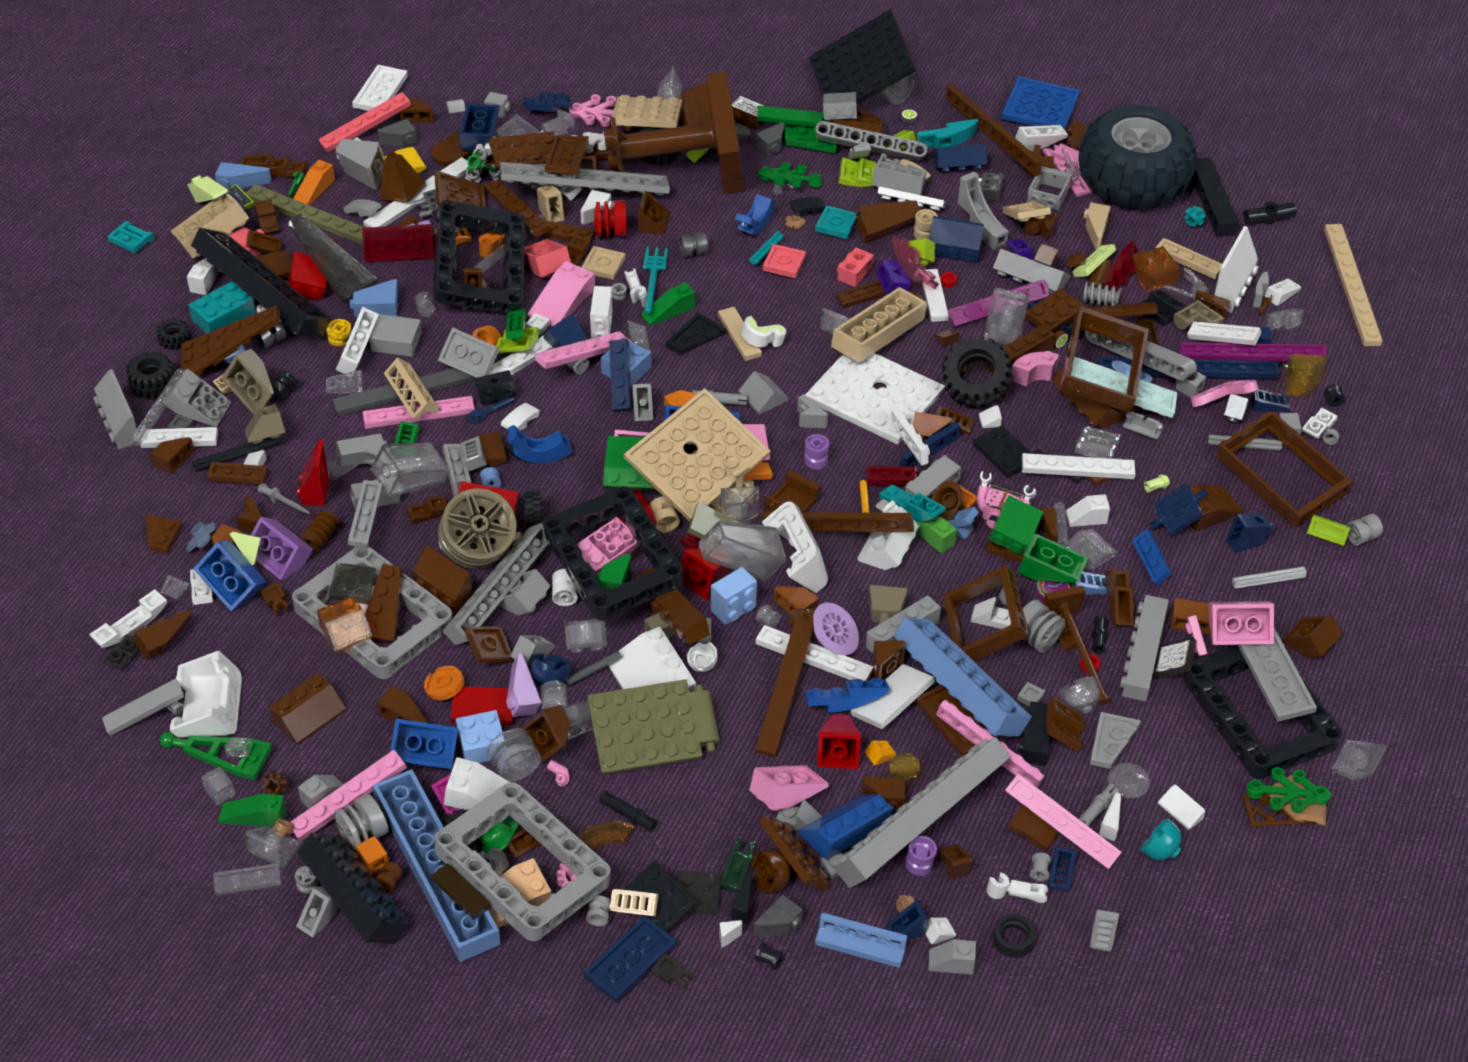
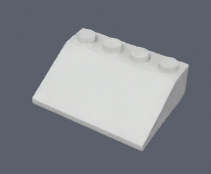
M1246 226L1243 227L1221 266L1215 296L1231 301L1228 311L1230 313L1233 312L1235 307H1239L1242 299L1241 296H1245L1247 286L1250 287L1253 280L1252 276H1256L1259 266H1256L1258 258L1248 227Z
M661 627L639 635L619 650L622 658L608 665L622 689L687 679L689 692H695L696 682Z

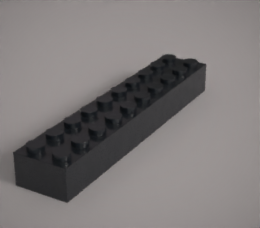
M199 227L191 244L197 250V254L204 256L208 263L215 265L219 272L226 274L230 281L237 283L238 288L249 293V297L260 302L259 305L267 309L277 306L280 309L281 323L290 327L294 334L298 336L307 335L311 338L315 336L323 337L331 321L330 317L227 233Z

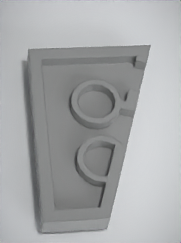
M1101 712L1090 765L1111 769L1140 727L1141 720Z

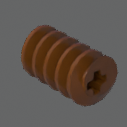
M320 511L308 527L305 528L304 532L301 533L300 539L313 548L312 552H318L319 548L323 547L324 543L327 542L328 538L339 527L340 521L334 514L328 511Z

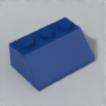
M230 540L217 542L193 568L231 612L254 597L267 583Z

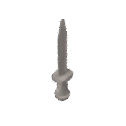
M264 483L258 486V492L268 495L273 503L279 500L300 512L310 514L299 504L282 496L278 488L274 487L271 489Z

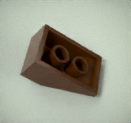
M1193 485L1190 487L1193 494H1196L1203 488L1208 493L1207 496L1199 500L1204 516L1190 524L1195 531L1234 518L1237 514H1244V510L1224 486Z

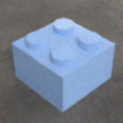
M741 567L712 584L711 611L725 625L737 620L746 612L752 611L756 607L757 581Z
M497 710L456 718L457 734L464 759L481 763L506 757L505 740Z

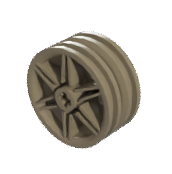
M479 488L465 490L453 497L444 510L438 527L440 546L446 556L461 567L468 569L488 568L498 563L507 553L515 537L516 518L509 503L499 494ZM479 507H483L485 509V512L483 514H480ZM461 512H464V513L466 514V516L459 515V514H460ZM497 520L499 524L493 523V521ZM457 530L461 531V537L456 535L455 532ZM489 539H494L496 541L495 544H490ZM470 545L477 546V548L472 549Z

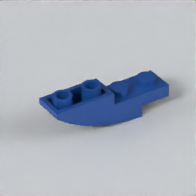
M881 678L865 681L853 679L845 681V689L833 687L828 690L821 688L805 690V700L808 706L825 705L828 713L841 712L858 708L877 700L889 692V686L886 680Z

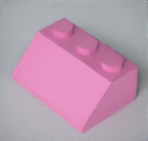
M1270 601L1209 602V625L1212 644H1274V604Z

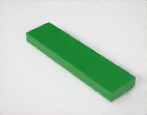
M758 105L757 121L783 122L784 124L816 127L822 121V112Z

